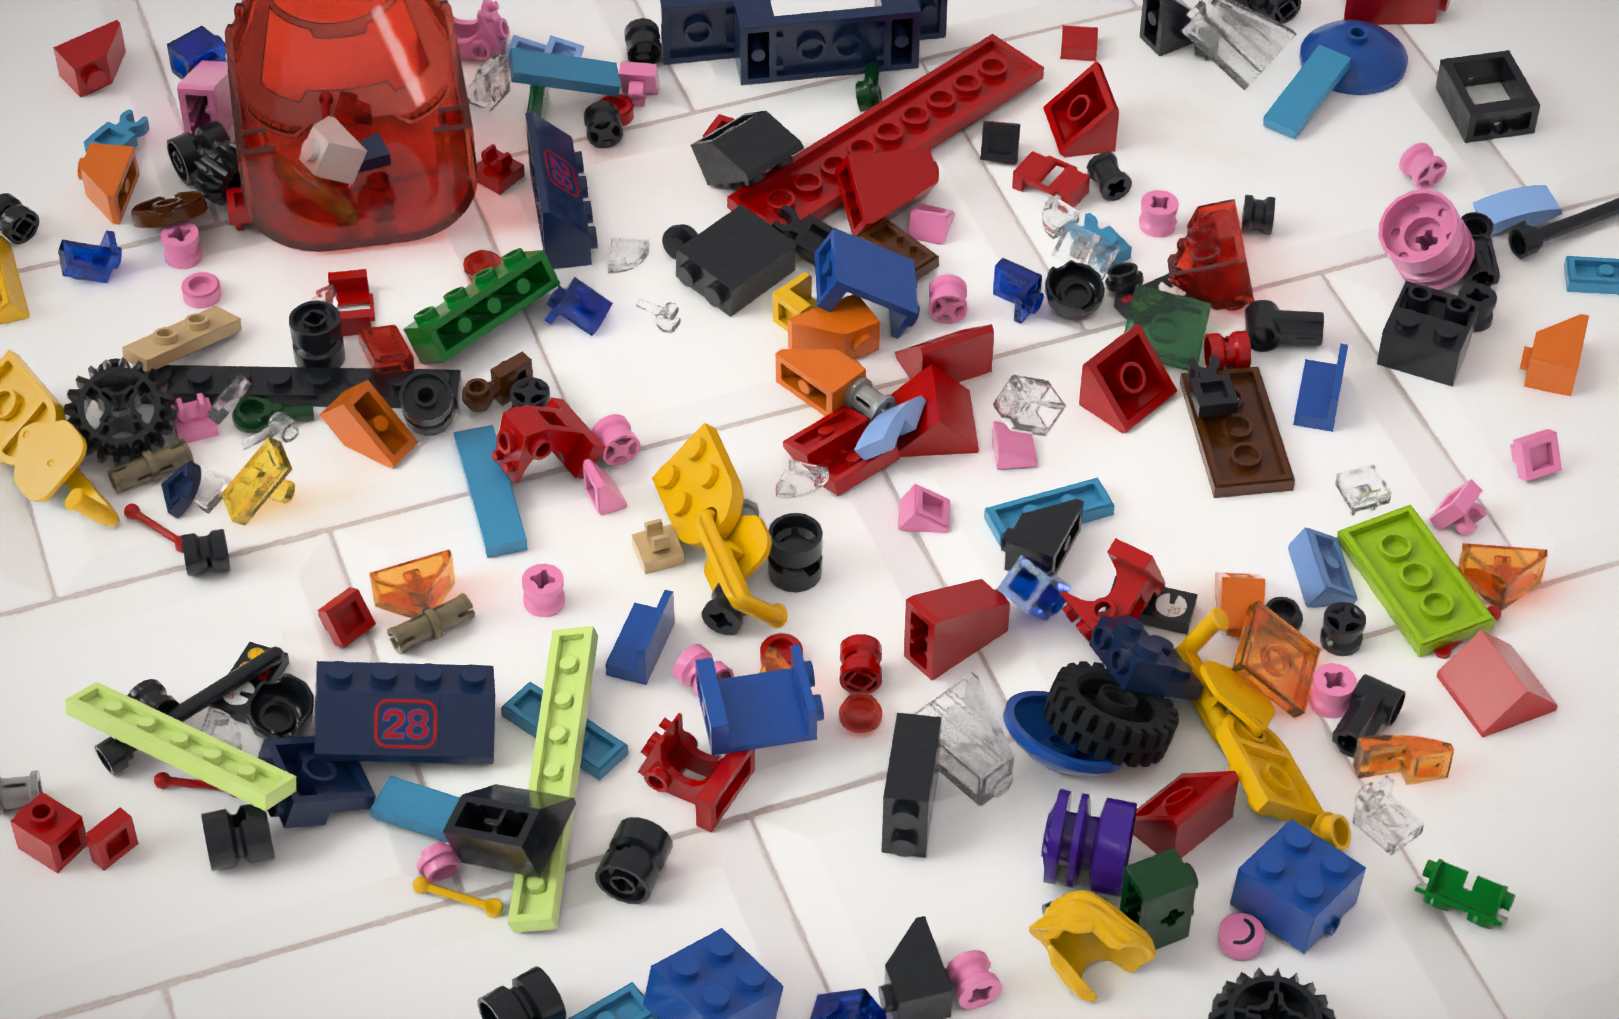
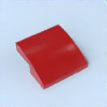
M845 405L782 441L784 449L791 458L816 482L836 496L900 459L898 446L895 445L893 450L864 461L854 450L864 430L870 424V419Z

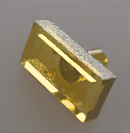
M268 437L221 493L232 522L246 526L267 499L287 504L292 500L295 494V483L286 479V477L293 469L281 441Z

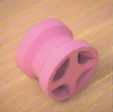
M1422 142L1408 148L1399 161L1400 171L1407 177H1412L1413 184L1420 190L1434 187L1441 181L1447 170L1446 162L1441 157L1434 156L1433 149L1428 144Z
M1153 190L1143 195L1140 205L1142 213L1139 217V228L1148 236L1156 238L1171 235L1177 225L1175 216L1179 208L1177 197L1164 190Z
M184 221L165 226L160 233L161 243L165 248L164 258L168 266L175 269H188L196 266L201 261L203 253L202 247L199 244V230L195 224Z
M944 274L934 278L929 285L930 316L941 323L952 324L959 322L967 314L966 282L953 274Z
M620 414L608 415L600 419L593 426L592 432L606 446L601 456L607 464L619 466L629 462L638 454L640 441L635 433L631 432V425L625 416Z
M547 563L536 564L524 572L522 575L523 603L527 612L537 617H550L563 609L565 605L564 577L559 568Z
M1335 663L1322 665L1316 670L1313 676V688L1310 692L1309 703L1318 715L1332 719L1344 716L1349 708L1352 694L1357 685V678L1354 672L1346 666Z
M972 950L962 953L949 962L945 968L951 986L957 988L955 997L962 1008L976 1009L983 1007L998 997L1002 990L999 978L996 974L990 972L991 962L983 951Z

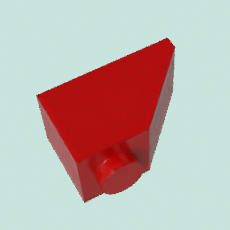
M114 20L53 47L59 76L80 98L106 87L114 81L126 52L121 23L118 20Z

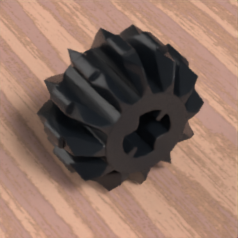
M226 140L223 143L215 141L211 150L203 149L204 156L201 160L195 161L198 168L191 175L195 180L194 188L198 192L203 193L210 202L222 207L227 203L226 189L253 185L251 177L258 170L253 166L255 159L251 156L250 152L236 142Z

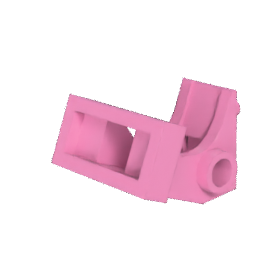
M432 0V8L455 42L456 59L485 61L503 55L507 39L510 37V29L506 19L501 18L497 11L499 10L497 1L483 0L481 8L477 12V19L462 20L449 13L448 0ZM420 36L422 68L428 69L431 66V62Z

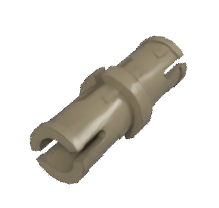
M181 439L153 452L150 450L140 453V457L107 469V474L113 489L119 494L149 480L153 483L159 481L162 475L181 468L190 460L194 462V458L185 439Z
M461 593L457 597L434 608L427 606L420 609L419 615L387 629L388 636H394L389 639L395 651L400 654L404 650L429 638L437 640L443 637L444 631L475 618V611L473 609L468 610L473 608L470 599L465 593Z

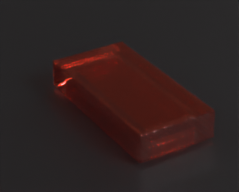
M397 325L358 330V343L375 375L415 369L414 356Z

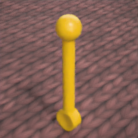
M424 876L416 877L412 884L414 891L418 894L430 892L484 909L485 914L490 918H496L503 912L502 902L498 898L493 897L488 900L476 898L432 884Z

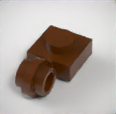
M521 351L490 369V382L482 378L469 380L462 389L463 403L471 411L482 412L490 407L494 399L502 406L511 402L510 389L512 385L520 379L533 377L532 359Z

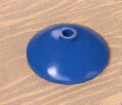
M1347 19L1326 23L1307 34L1300 47L1299 60L1301 67L1319 44L1351 58V67L1332 90L1343 94L1370 95L1386 91L1402 80L1408 65V54L1401 41L1385 28L1367 21Z
M1024 691L1013 695L1007 701L1003 711V721L1010 736L1032 759L1044 767L1066 775L1103 776L1116 772L1125 766L1126 763L1124 761L1121 766L1111 764L1110 758L1107 757L1103 761L1094 758L1095 753L1091 751L1085 754L1077 750V743L1069 745L1063 740L1064 734H1056L1052 730L1053 725L1047 723L1045 719L1046 714H1044L1043 710L1049 692Z

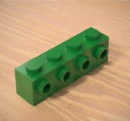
M522 248L514 249L502 256V264L495 268L488 267L476 273L472 277L474 282L467 287L460 286L447 292L443 296V303L436 307H426L413 316L415 321L403 328L420 363L447 361L560 285L561 283L544 250L523 251Z

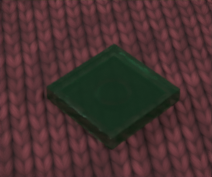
M1136 284L1124 332L1139 323L1162 364L1188 371L1190 358L1195 357L1198 365L1212 304Z

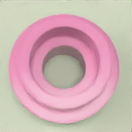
M438 842L422 851L416 868L420 875L426 876L428 881L434 883L454 875L461 868V863L450 844L446 845L445 842Z

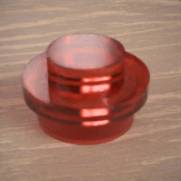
M478 250L469 254L464 259L463 269L469 280L474 282L472 277L476 273L488 267L495 268L502 264L499 255L492 251Z
M855 692L847 696L839 708V721L850 732L868 733L880 725L882 721V708L873 695L866 692Z

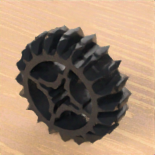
M122 357L119 360V367L113 368L111 362L105 359L103 361L104 370L100 372L96 367L90 365L88 367L90 379L77 375L75 382L79 389L68 390L67 397L71 402L64 405L65 415L70 417L66 421L72 423L85 438L87 444L86 456L97 451V461L99 463H104L110 455L113 456L114 465L119 466L122 463V457L129 456V461L137 458V453L148 450L153 452L150 445L158 448L165 446V439L162 435H171L173 433V425L169 421L176 419V410L170 407L175 403L173 394L165 393L168 390V382L165 379L156 381L158 375L154 368L143 374L142 362L138 360L131 369L127 367V360ZM117 386L127 387L126 389L120 392H112L108 390L109 388ZM144 395L150 399L154 406V413L149 424L143 421L142 415L137 411L141 406V398ZM92 400L98 403L99 410L103 412L99 419L100 425L96 429L89 424L86 418L87 410ZM121 407L127 408L128 414L122 416L121 413L119 417L113 415L114 409L119 408L121 412ZM120 432H128L133 435L126 438H113V436Z
M1258 967L1256 972H1254L1253 978L1241 971L1240 975L1236 978V983L1226 981L1222 987V992L1216 994L1212 1001V1011L1208 1014V1019L1336 1018L1334 1010L1327 1008V995H1315L1316 988L1314 982L1301 985L1297 972L1290 978L1282 977L1279 967L1272 975H1265L1261 968Z

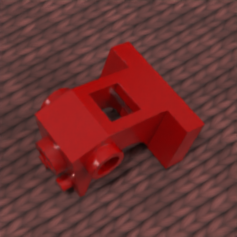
M551 397L546 407L524 405L512 407L508 411L503 412L500 430L497 434L496 450L492 451L491 455L492 459L502 467L504 473H507L515 483H519L525 470L534 459L542 460L549 456L551 452L554 453L575 478L584 479V460L590 459L596 464L606 446L563 399Z
M1115 538L1107 554L1116 569L1117 579L1114 588L1106 597L1098 598L1095 601H1086L1062 590L1061 596L1066 602V605L1061 608L1071 623L1077 619L1080 620L1075 626L1089 643L1092 631L1102 615L1120 618L1121 615H1128L1139 620L1152 595L1160 596L1166 581L1153 555ZM1103 607H1109L1105 611L1098 612Z
M678 713L672 722L664 717L659 724V727L665 730L663 735L657 731L653 732L640 751L647 758L639 768L638 773L644 777L645 782L652 789L658 792H667L694 804L696 807V826L712 833L754 773L755 749L712 756L698 749L696 738L691 733L683 730V714ZM688 769L706 778L705 780H694L683 775V772Z

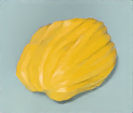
M1075 890L1057 897L1051 902L1050 907L1046 908L1043 917L1029 926L1030 934L1045 947L1051 966L1058 973L1064 984L1074 992L1077 998L1084 1001L1094 1002L1098 998L1082 979L1085 967L1091 962L1100 960L1111 961L1123 970L1132 973L1142 964L1150 962L1157 956L1153 940L1143 928L1114 905L1090 891Z

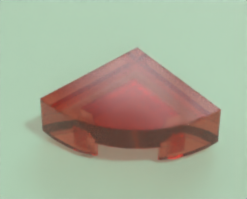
M340 91L334 112L335 118L341 124L372 125V110L369 103L359 100L357 94Z

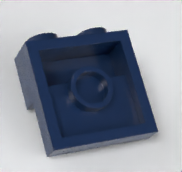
M1102 615L1098 624L1094 627L1089 645L1124 691L1198 701L1204 686L1192 672V667L1184 662L1175 651L1171 641L1158 635L1150 636L1140 620L1128 615H1121L1120 618Z
M314 736L264 739L258 758L296 776V792L267 810L271 817L280 818L284 828L326 825L330 812L370 809L373 805L376 795L359 761H315Z

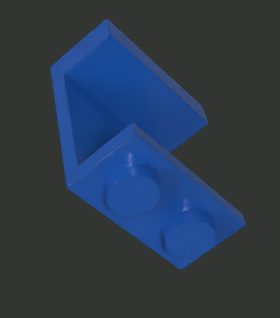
M833 228L814 253L817 307L831 312L846 292H849L888 308L891 337L898 339L908 326L911 327L915 324L920 313V307L917 303L916 289L918 281L915 278L914 260Z
M800 644L791 645V668L724 679L717 678L713 657L695 660L696 690L712 756L817 740V721L824 720L823 703L820 694L813 695L811 687H815L814 669L811 660L804 661Z

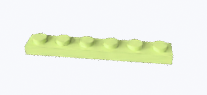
M95 682L65 699L66 715L225 791L254 807L267 811L296 792V776L104 684Z

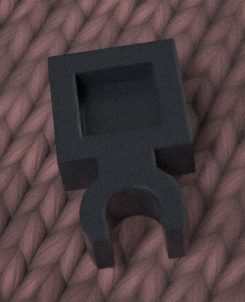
M783 205L777 216L784 219L787 225H783L775 220L771 226L797 244V254L815 264L814 253L833 230V227L811 214H808L803 221L799 219L797 212L793 208Z
M1215 355L1210 356L1209 367L1207 368L1198 366L1195 357L1189 359L1188 376L1190 380L1188 390L1198 418L1238 413L1239 400L1229 374L1218 375L1220 362Z

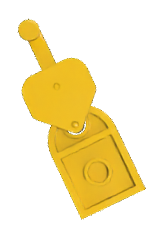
M8 350L0 359V461L15 468L14 482L28 499L38 503L47 501L65 483L71 490L65 500V508L67 510H75L106 527L117 526L120 522L118 513L78 467L87 451L85 438L72 423L66 421L65 412L59 400L21 356Z
M704 422L686 440L683 446L661 466L652 477V480L677 537L686 544L706 551L707 559L704 574L712 592L716 585L720 583L726 598L735 610L768 623L772 628H781L788 619L786 607L780 603L771 605L753 597L745 582L769 556L772 546L771 535L762 518L756 515H741L744 501L741 481L717 429Z
M1214 607L1211 609L1210 614L1198 623L1175 648V651L1183 661L1192 667V672L1204 686L1198 701H1192L1211 737L1215 742L1219 743L1229 761V770L1237 773L1239 781L1248 795L1246 800L1249 806L1261 816L1268 815L1286 822L1292 819L1301 826L1311 828L1317 816L1325 812L1285 744L1268 728L1275 714V708L1266 692L1247 673L1209 660L1202 663L1197 654L1217 632L1226 631L1230 626L1226 613L1221 608Z

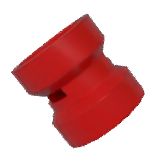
M1246 330L1233 331L1229 336H1225V338L1220 333L1205 334L1203 350L1206 368L1209 367L1211 355H1215L1219 359V370H1224L1226 365L1234 369L1251 366V344Z
M855 634L848 636L841 642L840 662L842 665L839 671V684L847 692L865 695L873 693L882 685V667L880 666L882 661V644L878 639L867 634Z

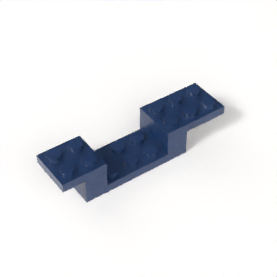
M660 0L663 64L735 58L741 86L864 74L869 63H877L880 67V72L919 68L920 40L946 38L948 0H874V7L774 16L771 0Z

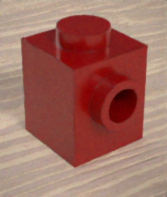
M41 792L29 804L21 807L10 821L18 849L57 874L88 845L82 816L44 792Z

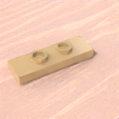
M215 305L200 313L190 314L184 320L173 325L158 328L152 334L123 346L122 355L132 365L138 360L142 362L143 370L146 372L152 368L156 370L242 330L241 318Z

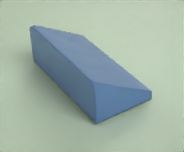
M1305 527L1288 545V551L1305 605L1316 608L1330 606L1338 602L1354 604L1358 599L1338 538Z

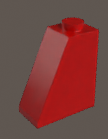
M1346 0L1343 20H1361L1376 25L1435 24L1440 12H1447L1451 0Z
M930 147L847 155L835 170L851 233L858 238L859 235L884 219L890 221L926 198L939 182V167L936 161H933Z
M982 578L910 596L906 599L903 656L933 681L1008 631L1010 602L1001 591L993 589Z

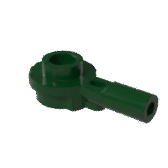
M869 63L866 66L864 81L856 83V99L860 112H865L882 102V92L878 83L880 67L877 63Z
M255 396L241 399L236 404V408L232 413L234 426L245 433L262 432L268 429L272 422L314 420L313 404L282 406L280 403L271 404L270 400Z

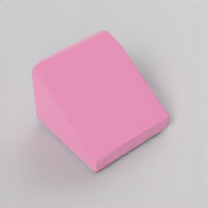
M921 203L911 210L907 234L916 240L943 244L955 218V212L951 209Z
M993 421L992 445L997 469L1037 467L1038 462L1032 433L1002 422Z
M584 460V490L598 514L603 516L626 508L627 502L615 481L592 460Z
M915 483L900 499L898 529L910 532L946 533L949 530L950 499Z

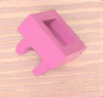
M621 61L619 78L622 92L628 93V96H631L630 99L634 106L644 107L646 94L658 95L660 81L657 64Z
M202 393L197 394V400L182 403L181 398H177L174 406H170L176 410V419L172 420L178 441L185 439V442L191 443L219 436L218 425L209 398H205Z
M1545 429L1514 439L1513 444L1510 445L1512 461L1516 463L1518 478L1530 481L1562 470L1556 431Z
M1470 479L1448 493L1429 520L1440 531L1453 523L1460 534L1464 536L1470 534L1477 528L1474 523L1487 515L1485 509L1475 502L1483 490L1473 479Z

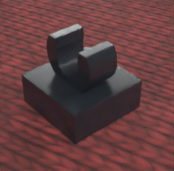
M984 121L980 160L1017 163L1021 124Z

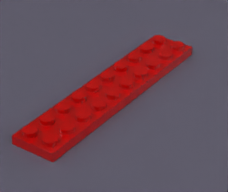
M992 33L792 156L793 162L779 169H771L765 173L766 177L763 180L749 186H743L727 196V208L732 211L742 204L770 225L775 220L783 225H787L784 219L777 216L783 205L793 208L797 212L799 219L803 221L808 214L820 220L843 205L835 170L847 155L930 147L931 150L1042 80L1044 67Z

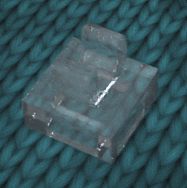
M1374 464L1336 473L1335 486L1343 497V505L1351 517L1356 516V513L1366 509L1374 511L1378 506L1390 503L1392 491Z

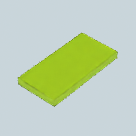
M1411 504L1337 531L1340 546L1418 657L1435 652V649L1447 644L1470 639L1480 630L1485 632L1494 630L1495 618Z

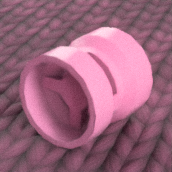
M694 644L679 656L673 667V677L685 687H693L694 695L697 697L695 660L712 658V653L701 644ZM714 661L718 679L734 676L733 670L722 661Z

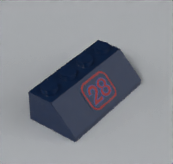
M527 112L525 113L529 170L542 248L553 269L592 265L591 249H598L596 227L588 226V224L593 223L591 201L583 200L588 198V185L586 176H579V174L584 173L582 152L574 151L572 136L537 114Z
M317 661L314 698L315 761L493 764L495 736V679L493 665Z

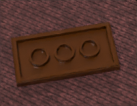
M1259 366L1219 370L1218 375L1229 374L1239 400L1238 413L1198 418L1188 390L1190 380L1188 373H1181V390L1213 498L1294 491L1295 478Z

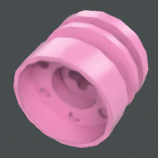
M1429 189L1410 191L1396 198L1385 209L1379 222L1378 238L1383 250L1405 281L1437 290L1444 289L1458 282L1468 272L1474 260L1475 242L1452 201L1440 192Z

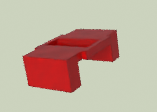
M1032 151L1013 171L1012 188L1022 192L1029 185L1052 196L1057 194L1061 196L1060 209L1071 213L1089 193L1090 175L1078 171V167L1048 155L1046 157ZM1056 166L1064 168L1049 186L1041 184Z
M367 269L328 272L330 297H326L327 302L336 307L370 304V309L339 311L342 336L372 334L371 322L375 321L373 293H369Z

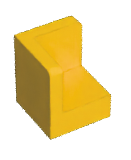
M803 272L773 292V322L787 332L788 318L818 308L817 300L812 298V276L807 272Z

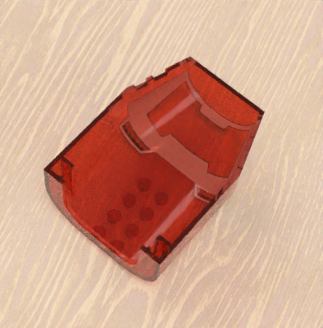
M242 0L241 3L236 2L233 9L234 21L232 24H227L224 31L236 155L246 211L259 231L271 240L289 248L310 252H325L389 245L427 238L445 230L466 212L477 190L478 175L473 124L452 6L447 0ZM322 92L332 93L334 100L330 105V116L335 117L358 142L371 135L380 134L390 153L391 165L358 173L353 185L316 177L299 160L301 147L308 138L312 126L322 120V104L319 101V96Z

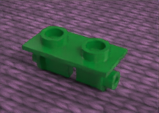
M1441 858L1437 862L1428 859L1422 876L1429 878L1428 884L1422 882L1415 886L1414 891L1425 895L1423 898L1424 903L1443 911H1449L1451 906L1468 913L1466 920L1487 929H1492L1494 924L1503 926L1509 918L1501 915L1500 911L1501 908L1510 911L1514 903L1516 894L1508 891L1509 886L1477 875L1472 890H1469L1464 885L1470 871L1446 862Z

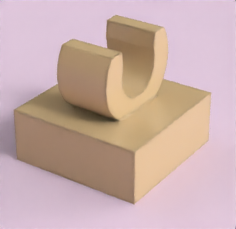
M661 518L645 522V531L631 534L632 546L644 574L685 564L684 551L672 525L663 526Z

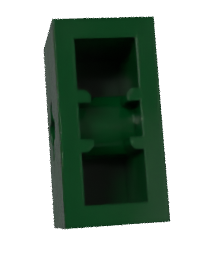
M1172 848L1128 865L1124 869L1119 910L1148 933L1153 940L1155 950L1189 937L1191 918L1194 915L1195 892L1198 888V878L1194 868L1188 862L1184 863L1176 850Z

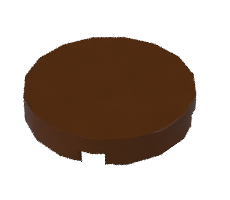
M188 191L178 192L174 195L175 198L165 199V197L159 196L135 205L131 210L133 225L138 228H155L198 217L208 210L205 196L201 192Z

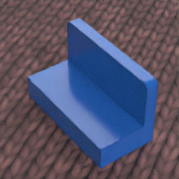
M1340 343L1337 364L1305 359L1293 425L1333 432L1348 344Z
M665 589L657 607L634 602L606 661L607 676L647 685L675 624L674 591Z

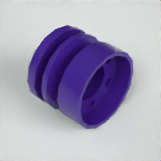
M1060 789L1057 800L1048 814L1041 851L1044 866L1043 882L1056 885L1060 866H1068L1066 887L1074 888L1081 869L1090 871L1091 892L1121 897L1124 869L1128 866L1137 803L1107 798L1100 817L1091 815V799L1089 794L1082 793L1078 812L1075 813L1070 812L1072 791Z

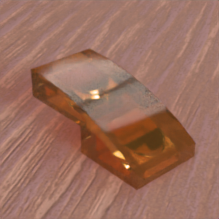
M1376 735L1360 737L1357 741L1353 768L1358 779L1400 772L1406 785L1446 779L1449 776L1455 750L1451 743L1419 736Z

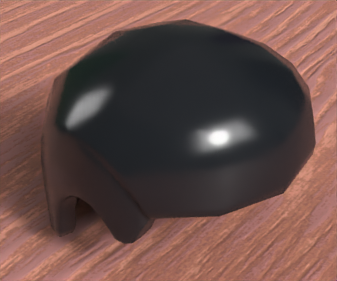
M1069 260L1058 268L1052 266L1049 269L1045 281V294L1049 306L1058 315L1069 319L1085 317L1097 310L1104 298L1105 287L1101 275L1090 265L1075 263L1073 260Z
M285 673L280 679L275 681H262L246 702V721L253 733L261 739L300 737L312 722L314 695L305 681L292 674Z

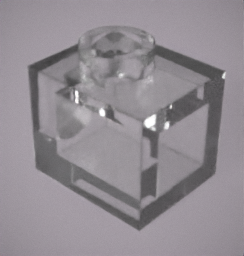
M1012 374L992 404L1010 431L1047 436L1067 407L1049 380Z

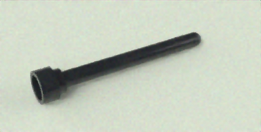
M1619 198L1540 228L1524 225L1513 229L1508 236L1510 249L1516 257L1521 259L1536 254L1546 241L1619 214Z
M277 646L269 648L164 714L181 722L188 720L280 663L284 658L283 650ZM111 736L94 746L101 763L112 776L129 766L128 761L134 758L133 753L138 750L116 738L113 739Z

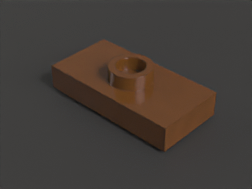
M884 219L859 235V238L914 260L915 278L917 280L939 267V256L888 219Z

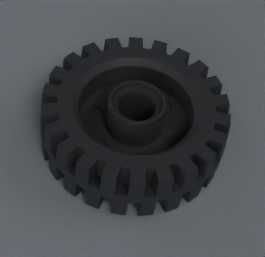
M1079 661L1078 665L1072 662L1067 664L1066 667L1063 666L1056 675L1043 709L1044 714H1046L1045 719L1047 723L1053 725L1052 730L1056 734H1064L1063 740L1069 745L1077 743V750L1085 754L1091 751L1095 753L1094 758L1103 761L1107 757L1110 758L1111 764L1121 766L1124 761L1128 767L1137 768L1138 764L1142 767H1149L1151 763H1159L1163 759L1179 723V718H1177L1179 713L1177 709L1173 708L1174 703L1170 699L1163 698V696L1124 691L1109 670L1105 668L1104 664L1094 662L1092 666L1087 661Z

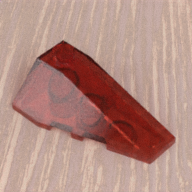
M1235 199L1197 206L1186 226L1188 232L1186 237L1179 238L1176 243L1177 253L1170 254L1167 259L1170 283L1215 310L1225 309L1234 311L1242 309L1247 304L1254 302V296Z

